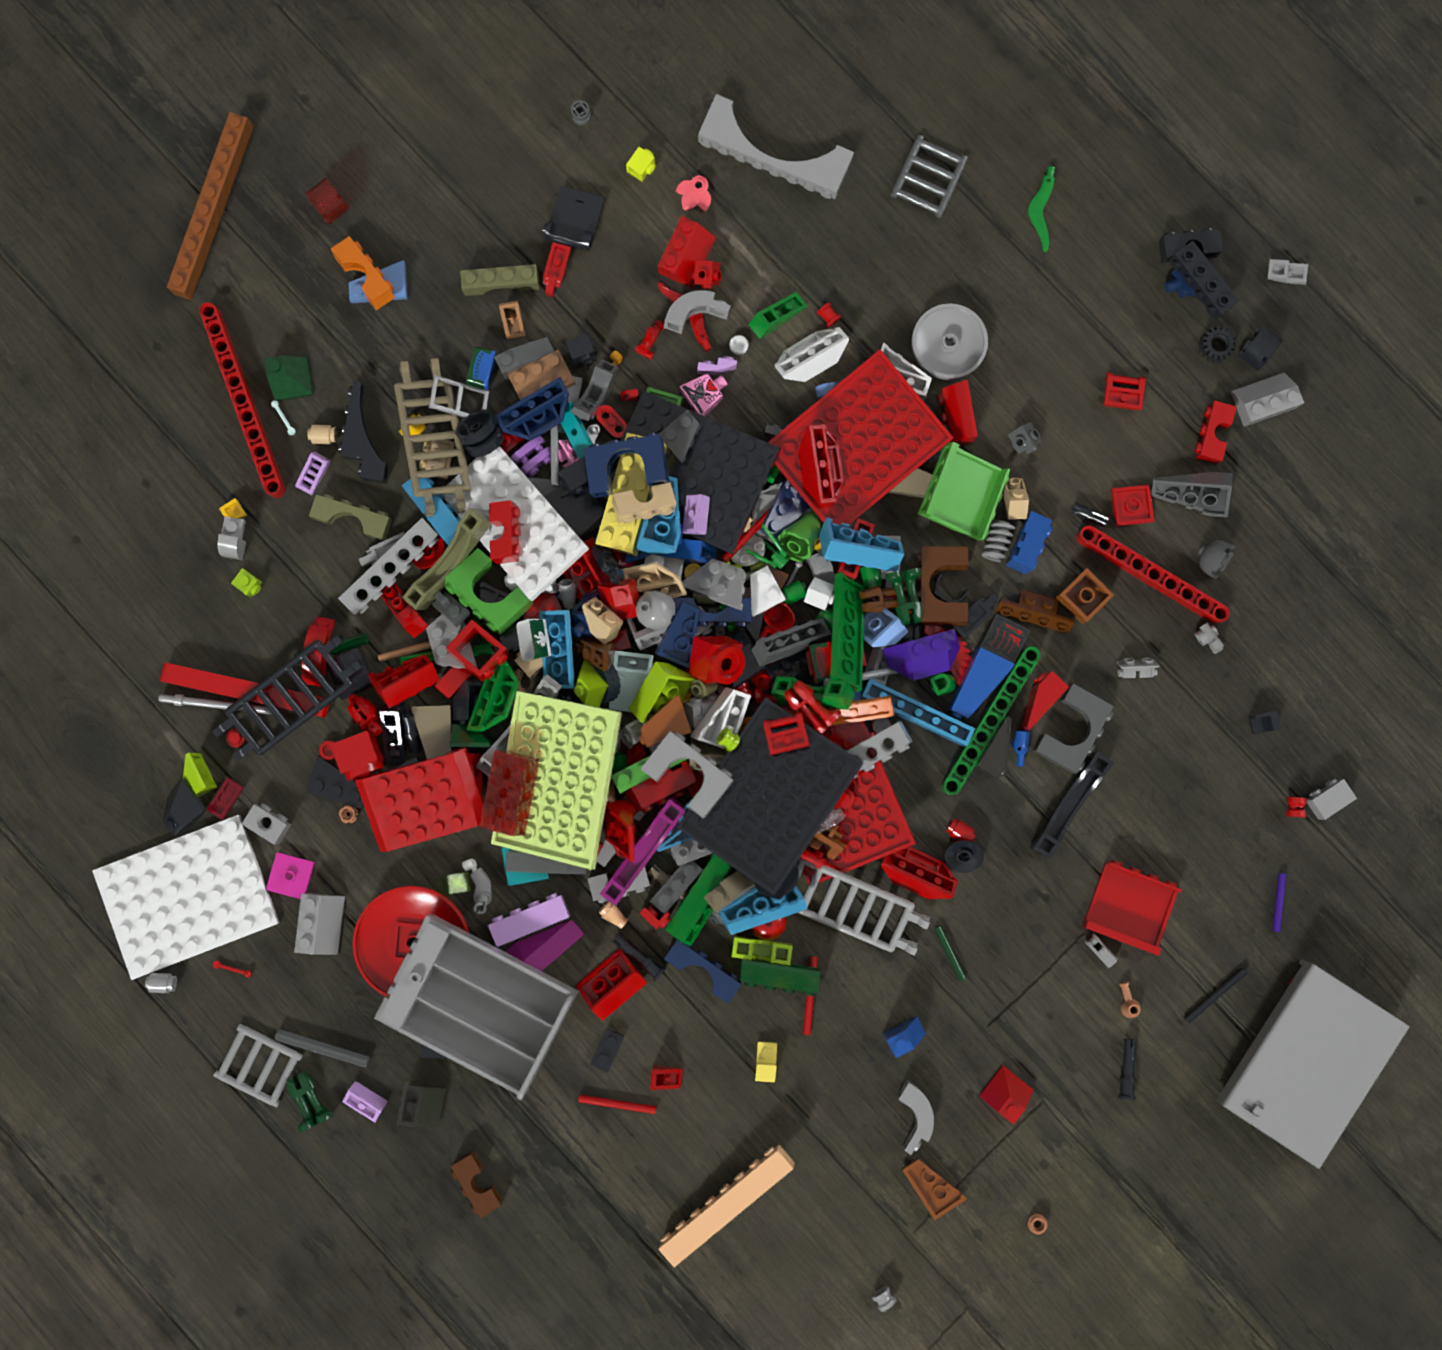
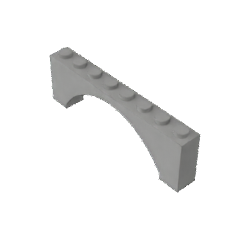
M717 94L698 133V142L704 147L715 148L723 155L729 154L740 162L746 161L756 169L767 170L775 177L781 176L786 178L788 182L792 184L798 183L808 191H817L828 199H836L854 156L853 151L837 145L833 151L806 161H784L770 157L755 148L741 132L733 114V101Z

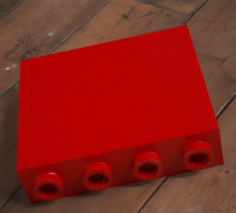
M1112 860L1111 863L1104 862L1082 927L1159 956L1161 952L1159 945L1177 894L1178 892L1182 893V889L1177 888L1178 884L1166 880V883L1158 881V876L1149 873L1147 876L1140 874L1141 870L1130 866L1129 869L1122 867L1123 863L1115 860Z

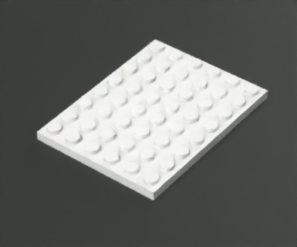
M236 815L92 870L131 980L280 923L269 892L266 890L267 886L246 828L242 825L241 815Z

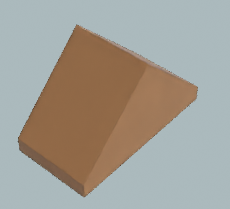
M518 301L499 304L506 338L511 339L525 336L521 308Z

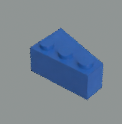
M1031 511L1027 515V519H1025L1005 565L1025 575L1030 571L1033 572L1037 564V558L1044 549V540L1052 531L1053 527L1050 526L1052 520Z

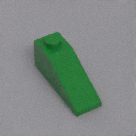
M795 292L759 311L748 325L757 337L761 339L777 330L808 306L800 295Z

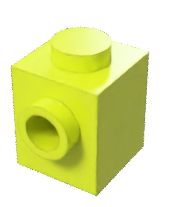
M640 147L637 148L626 164L627 172L642 182L648 174H652L656 167L653 153L648 149L643 150Z

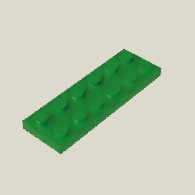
M840 572L835 574L830 673L831 679L847 680L853 691L859 692L862 691L864 612L861 605L865 604V599H860L859 592L865 590V587Z

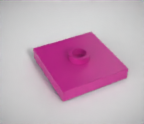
M276 852L266 890L301 899V894L307 892L315 862Z

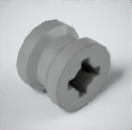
M888 1286L879 1288L871 1296L873 1301L878 1303V1308L881 1312L891 1308L897 1301L894 1296H891Z

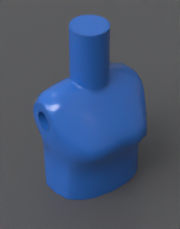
M1015 731L1011 746L1017 753L1016 766L1024 767L1025 754L1029 750L1030 732Z

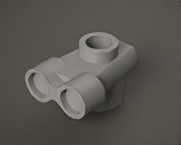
M1206 623L1195 633L1199 643L1202 646L1209 644L1214 654L1223 650L1224 645L1218 639L1219 633L1214 625L1209 626Z

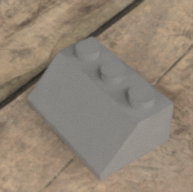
M1285 373L1231 391L1244 427L1296 409L1304 404L1298 385Z
M309 892L301 894L294 953L314 955L339 954L345 896Z

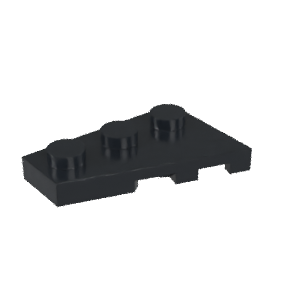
M317 756L306 793L363 809L364 804L355 780L347 781L345 774H341L338 768L325 761L321 756Z

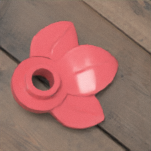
M695 176L692 180H684L678 185L676 192L683 195V210L687 211L698 205L703 211H707L711 203V195L707 191L709 184L705 177ZM697 182L702 183V187L700 189L696 188Z

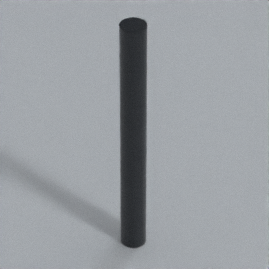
M1244 968L1237 971L1186 1015L1184 1019L1190 1024L1248 974Z

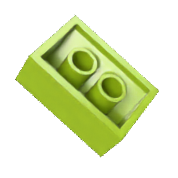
M655 661L633 699L629 710L640 722L647 723L675 696L679 695L681 701H683L695 678L670 663Z

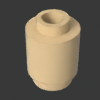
M312 425L311 428H308V440H311L312 444H331L336 442V427L331 425Z

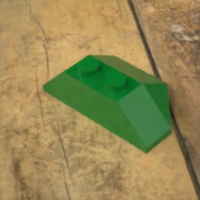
M507 660L495 668L491 678L484 680L466 730L482 732L507 718L520 683Z

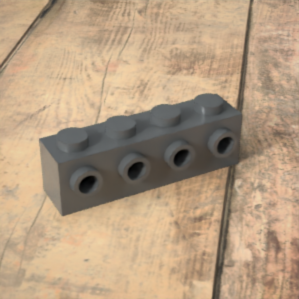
M823 618L810 620L803 625H796L786 631H779L772 636L758 639L751 651L761 667L805 651L808 645L824 643L831 635V632Z

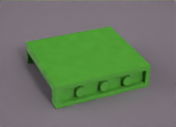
M949 442L941 451L918 514L975 541L984 540L989 533L991 520L996 515L995 509L1002 498L1004 485L1009 480L1010 469H1001L960 449L959 444Z

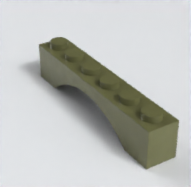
M469 508L459 521L454 537L445 552L422 577L411 585L402 598L415 610H427L435 600L433 595L438 591L441 592L445 587V577L467 558L492 525L489 522V517L480 509Z

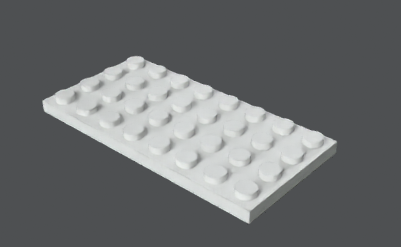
M499 446L490 454L474 459L467 466L471 490L463 492L466 503L464 513H457L454 493L443 494V496L461 519L469 508L480 509L489 517V503L511 500L518 505L520 509L518 525L521 529V535L519 536V544L521 546L519 562L503 563L500 565L529 600L533 601L589 548ZM458 474L447 486L463 484L461 474ZM492 524L480 539V542L489 552L490 540L499 539L504 533V526L496 527Z

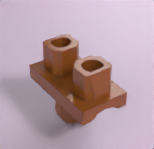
M826 825L824 828L826 832L819 829L809 844L817 850L820 849L823 842L829 845L825 855L833 860L847 847L846 844L839 841L843 835L837 832L840 827L838 825H835L833 829Z

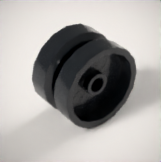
M482 409L469 414L456 428L455 434L464 444L471 457L478 458L490 454L505 439V433L502 431L499 423H496L497 420L490 410Z

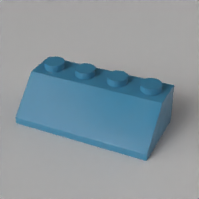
M570 609L539 611L540 619H546L551 648V656L542 658L543 677L547 674L560 684L561 688L573 689L574 671Z

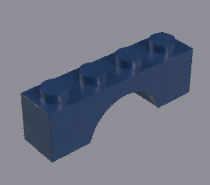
M674 598L676 609L681 600L698 608L693 598ZM742 598V611L727 606V608L719 613H706L700 609L697 626L707 627L708 623H716L717 627H727L728 623H736V627H747V623H751V598Z
M677 939L664 959L679 970L690 965H698L705 968L713 979L712 993L729 1004L741 986L740 977L733 972L728 974L723 970L724 966L716 960L714 962L708 960V955L700 949L695 951L691 946Z

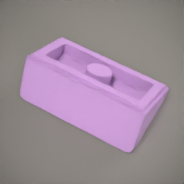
M702 494L686 495L682 533L706 535L710 497Z
M358 1082L353 1083L342 1101L373 1122L377 1121L388 1103L387 1100Z

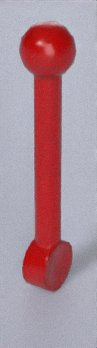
M220 961L213 962L215 969L223 968L243 974L247 978L252 976L250 970H240L221 964Z

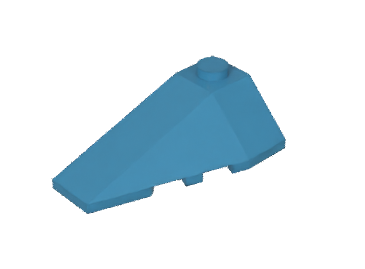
M669 476L677 503L674 512L665 516L660 514L650 519H644L636 550L653 555L676 552L681 536L677 478Z

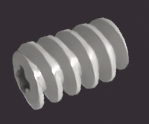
M994 520L996 523L991 524L993 530H990L988 533L991 537L986 539L988 544L984 546L986 552L982 553V557L994 562H1001L1000 558L1007 557L1002 551H1009L1004 545L1011 544L1007 537H1013L1009 530H1015L1016 527L1005 521Z

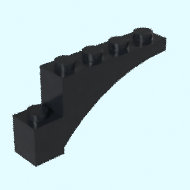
M353 381V385L349 387L348 392L350 402L349 405H346L345 409L347 420L342 426L344 437L343 442L341 441L339 444V453H341L340 455L344 459L362 462L358 467V475H360L363 481L386 484L389 465L383 462L377 454L366 428L363 403L365 386L359 381Z

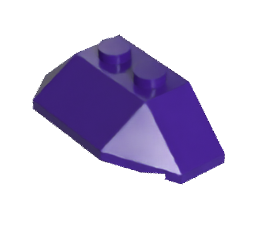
M952 629L885 648L883 653L889 669L914 681L949 671L960 649L956 631Z

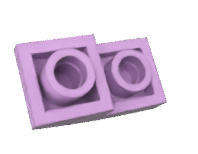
M723 356V358H718L717 365H714V362L711 361L698 362L697 374L718 375L731 372L737 368V360L729 356Z

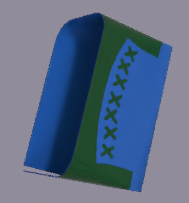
M478 346L474 347L466 379L467 385L489 391L496 364L494 358L497 356L496 351Z

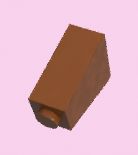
M679 695L675 696L640 728L642 733H639L641 744H646L648 748L660 744L669 732L675 734L677 731L682 736L692 733Z

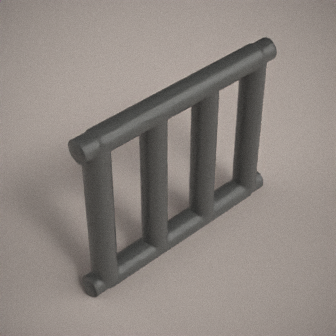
M918 135L894 185L891 197L897 198L898 196L935 213L936 217L941 218L966 165L968 156L962 155L961 157L923 140L924 137ZM920 147L957 163L954 173L917 157L916 155ZM912 164L949 179L950 182L947 188H941L910 174L909 171ZM905 180L942 196L939 206L901 190Z

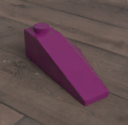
M571 919L515 942L505 952L543 971L581 938L584 933Z

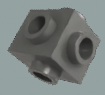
M1031 422L1020 426L1008 434L1012 441V446L1018 454L1024 452L1030 454L1037 450L1036 446L1042 443L1039 432Z

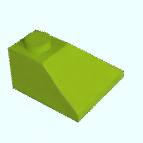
M584 660L573 691L585 705L599 708L608 684L592 665Z
M191 752L185 754L183 779L185 778L197 797L218 788L202 754Z

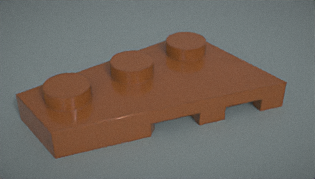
M919 1158L901 1168L934 1220L967 1199L965 1195Z

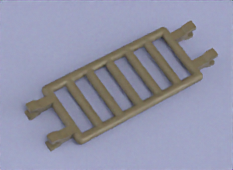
M438 358L431 359L430 370L432 378L434 375L441 377ZM408 361L400 362L401 367L399 369L402 382L396 383L394 390L413 494L415 497H424L427 517L435 515L432 495L454 493L457 513H464L466 503L463 492L470 491L471 484L464 447L455 434L459 424L458 416L448 413L407 418L406 408L427 406L430 403V397L404 400L402 390L432 387L433 379L411 381ZM438 381L437 387L444 386L446 396L435 397L434 404L448 403V408L455 410L456 405L452 385ZM451 421L453 430L411 435L409 425ZM445 439L455 440L456 449L414 453L412 443ZM458 456V467L417 471L415 461ZM456 474H461L463 484L420 489L419 479Z

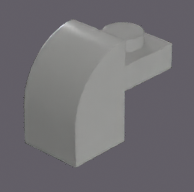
M224 517L222 533L218 535V552L222 557L243 560L246 541L242 540L245 520Z

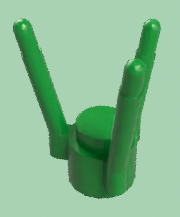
M762 524V528L778 548V550H775L763 539L766 547L774 553L771 556L773 561L749 549H746V553L769 564L773 569L776 567L781 569L790 557L766 525Z

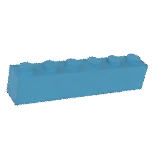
M872 679L867 681L861 694L862 699L891 696L895 715L963 747L968 746L975 728Z

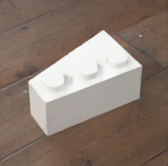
M883 343L881 351L924 401L932 378L915 365H911L903 359V356L895 353L887 344Z
M725 687L690 737L725 749L723 745L720 746L716 743V738L725 727L730 728L733 734H738L751 695Z

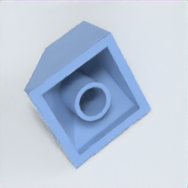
M883 609L881 613L866 612L864 614V641L872 647L895 645L908 633V630L901 624L899 618L887 609Z

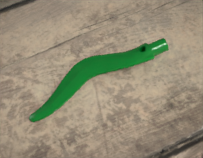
M1051 166L1048 167L1046 176H1043L1042 185L1028 208L1029 218L1041 239L1043 252H1047L1049 248V234L1043 217V209L1056 179L1054 178L1055 168Z

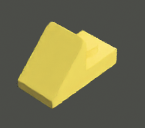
M758 1041L755 1081L775 1082L777 1042Z

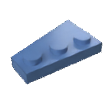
M403 260L381 269L384 275L382 278L385 281L389 280L394 287L392 292L395 299L393 300L407 299L405 261ZM367 275L349 282V299L351 303L369 302L361 288L366 281Z

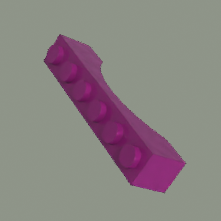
M673 797L669 799L635 845L634 862H630L627 858L624 860L601 891V896L615 906L655 851L685 813L687 808Z

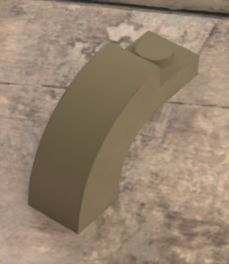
M738 871L723 880L704 899L717 914L743 894L753 889L755 884L750 878Z

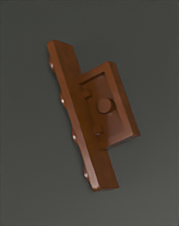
M1021 590L1018 603L1000 599L995 611L1003 616L1063 633H1069L1075 621L1074 619L1056 615L1057 599L1026 590Z

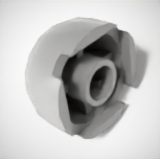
M661 591L645 593L636 604V615L639 622L645 627L654 630H662L668 627L672 622L670 621L672 615L675 616L676 613L673 598Z

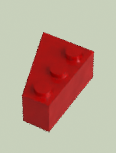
M425 654L402 662V666L393 669L389 666L384 668V672L375 675L373 672L367 674L376 693L389 709L399 705L407 698L415 696L423 689L431 687L440 680L433 663Z
M686 760L677 768L668 769L658 782L650 778L631 787L625 792V795L630 804L634 806L636 813L642 811L644 814L654 809L653 806L656 804L659 806L666 804L671 797L675 799L685 795L684 791L696 783L697 780Z

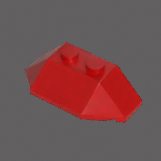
M809 425L799 447L804 488L819 504L836 502L844 484L839 444L827 430L826 425Z
M910 846L883 858L881 867L892 883L926 899H952L954 897L958 880L943 861Z

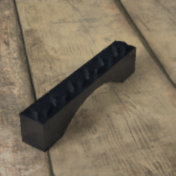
M1098 751L1092 752L1083 770L1078 773L1029 848L1044 858L1050 859L1075 815L1114 762Z

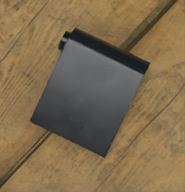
M561 185L552 220L548 224L545 223L542 234L545 235V239L590 251L605 198Z
M562 484L546 495L545 498L580 539L585 541L599 531L605 508L600 505L596 498L590 495L588 487H586L587 489L583 493L571 496L569 490Z

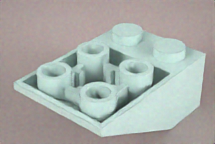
M615 651L613 665L620 677L621 688L618 698L610 702L609 710L631 712L629 707L653 666L654 655Z

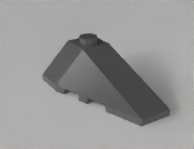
M1206 472L1153 478L1151 496L1170 503H1179L1189 510L1193 508L1201 511L1206 516L1228 518L1233 473Z
M517 850L506 852L505 872L586 874V868Z

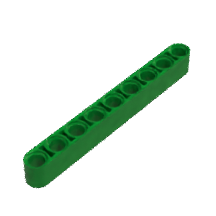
M1028 647L1022 650L1018 656L1014 667L1007 674L975 727L968 746L963 747L944 778L941 789L945 794L955 795L963 787L1038 663L1040 651L1036 647ZM1027 651L1033 652V661L1027 659ZM1018 667L1024 669L1025 674L1023 677H1019L1016 674ZM1008 683L1014 685L1015 690L1013 693H1009L1006 690ZM998 699L1003 700L1005 703L1003 710L998 709L996 706ZM988 716L994 717L995 724L993 726L987 724L986 719ZM978 732H982L985 735V741L982 743L976 738ZM969 748L975 751L973 759L967 757L966 752ZM960 764L965 767L964 775L957 773L956 769ZM949 781H953L956 785L955 790L952 792L947 790L946 785Z

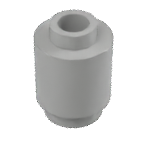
M151 973L145 980V987L148 988L150 993L174 992L177 985L176 976L168 973Z

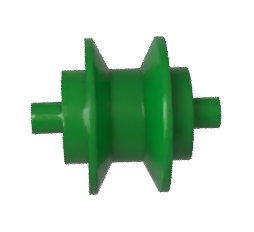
M617 752L614 755L612 770L615 772L628 767L627 756L621 752Z

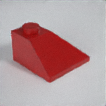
M635 578L621 580L619 585L612 582L597 585L601 602L620 619L637 617L636 604L640 597Z
M1002 1065L979 1096L1014 1125L1025 1111L1034 1090Z

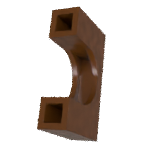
M922 546L921 553H918L917 561L918 564H921L922 572L917 578V582H921V590H917L918 601H921L923 604L921 625L967 626L968 603H948L938 600L931 593L929 583L933 576L940 571L967 570L968 547Z

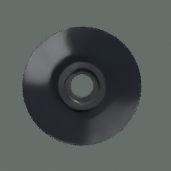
M969 840L955 841L945 851L947 865L957 872H972L978 869L984 860L981 847Z

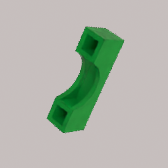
M776 677L771 693L779 705L790 706L784 692L789 688L794 690L793 684L798 681L796 678ZM829 679L826 686H809L814 691L813 695L825 708L850 710L855 692L847 680Z

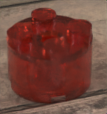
M327 178L321 180L305 193L329 225L350 209Z

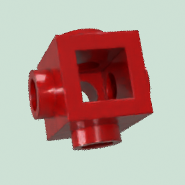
M695 261V270L693 271L694 284L701 285V289H712L713 286H719L722 277L720 263L715 261Z

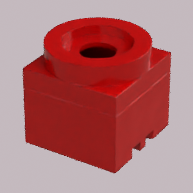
M725 635L715 637L694 636L688 674L705 683L719 682L721 684H730L737 681L745 666V657L742 652L743 644Z
M364 731L330 744L341 774H345L347 781H352L384 769L383 761L385 759L378 739L370 731Z

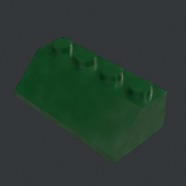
M743 959L741 982H745V986L756 987L759 984L764 985V989L776 990V987L784 988L783 992L795 993V990L803 991V995L814 996V993H819L822 968L797 964L784 965L759 959Z

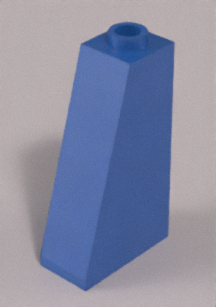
M977 647L947 710L952 712L951 716L960 720L962 717L969 718L1015 664L981 647Z

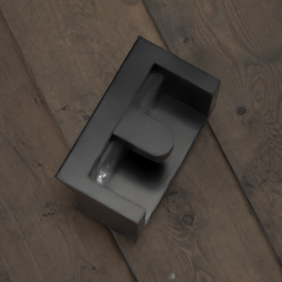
M800 652L765 665L767 674L770 677L769 685L772 689L777 676L794 677L803 683L811 680L808 662Z

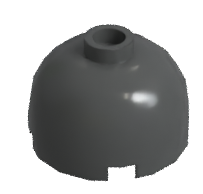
M1215 540L1207 546L1203 545L1198 553L1201 556L1199 564L1203 572L1214 579L1218 578L1219 575L1216 573L1219 570L1222 572L1225 570L1234 554L1231 552V549L1236 547L1224 540Z

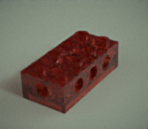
M494 750L480 822L481 828L512 837L525 835L539 758L508 750Z

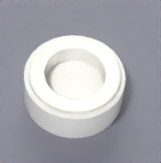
M742 335L734 336L730 340L731 352L735 355L746 353L748 350V340Z

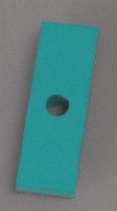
M567 402L564 421L561 424L578 459L585 456L584 449L589 448V445L593 443L581 419L571 413L574 406L573 403Z

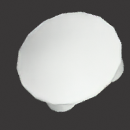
M754 534L731 560L741 566H749L758 562L759 559L746 553V549L764 556L766 546L762 537Z

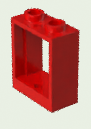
M473 620L446 647V650L452 657L482 682L492 677L495 668L499 664L502 665L507 660V655L509 654L506 647ZM477 633L498 649L480 670L460 654L461 649Z

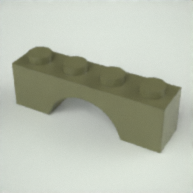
M536 264L460 271L461 287L465 296L483 295L489 290L498 288H512L520 291L540 290L539 273Z
M324 493L322 496H315L309 517L332 525L335 520L342 516H355L361 521L363 533L366 536L381 541L387 539L392 519L388 517L387 513L377 510V513L370 511V508L359 505V507L351 506L352 502L341 499L340 502L335 501L333 496Z

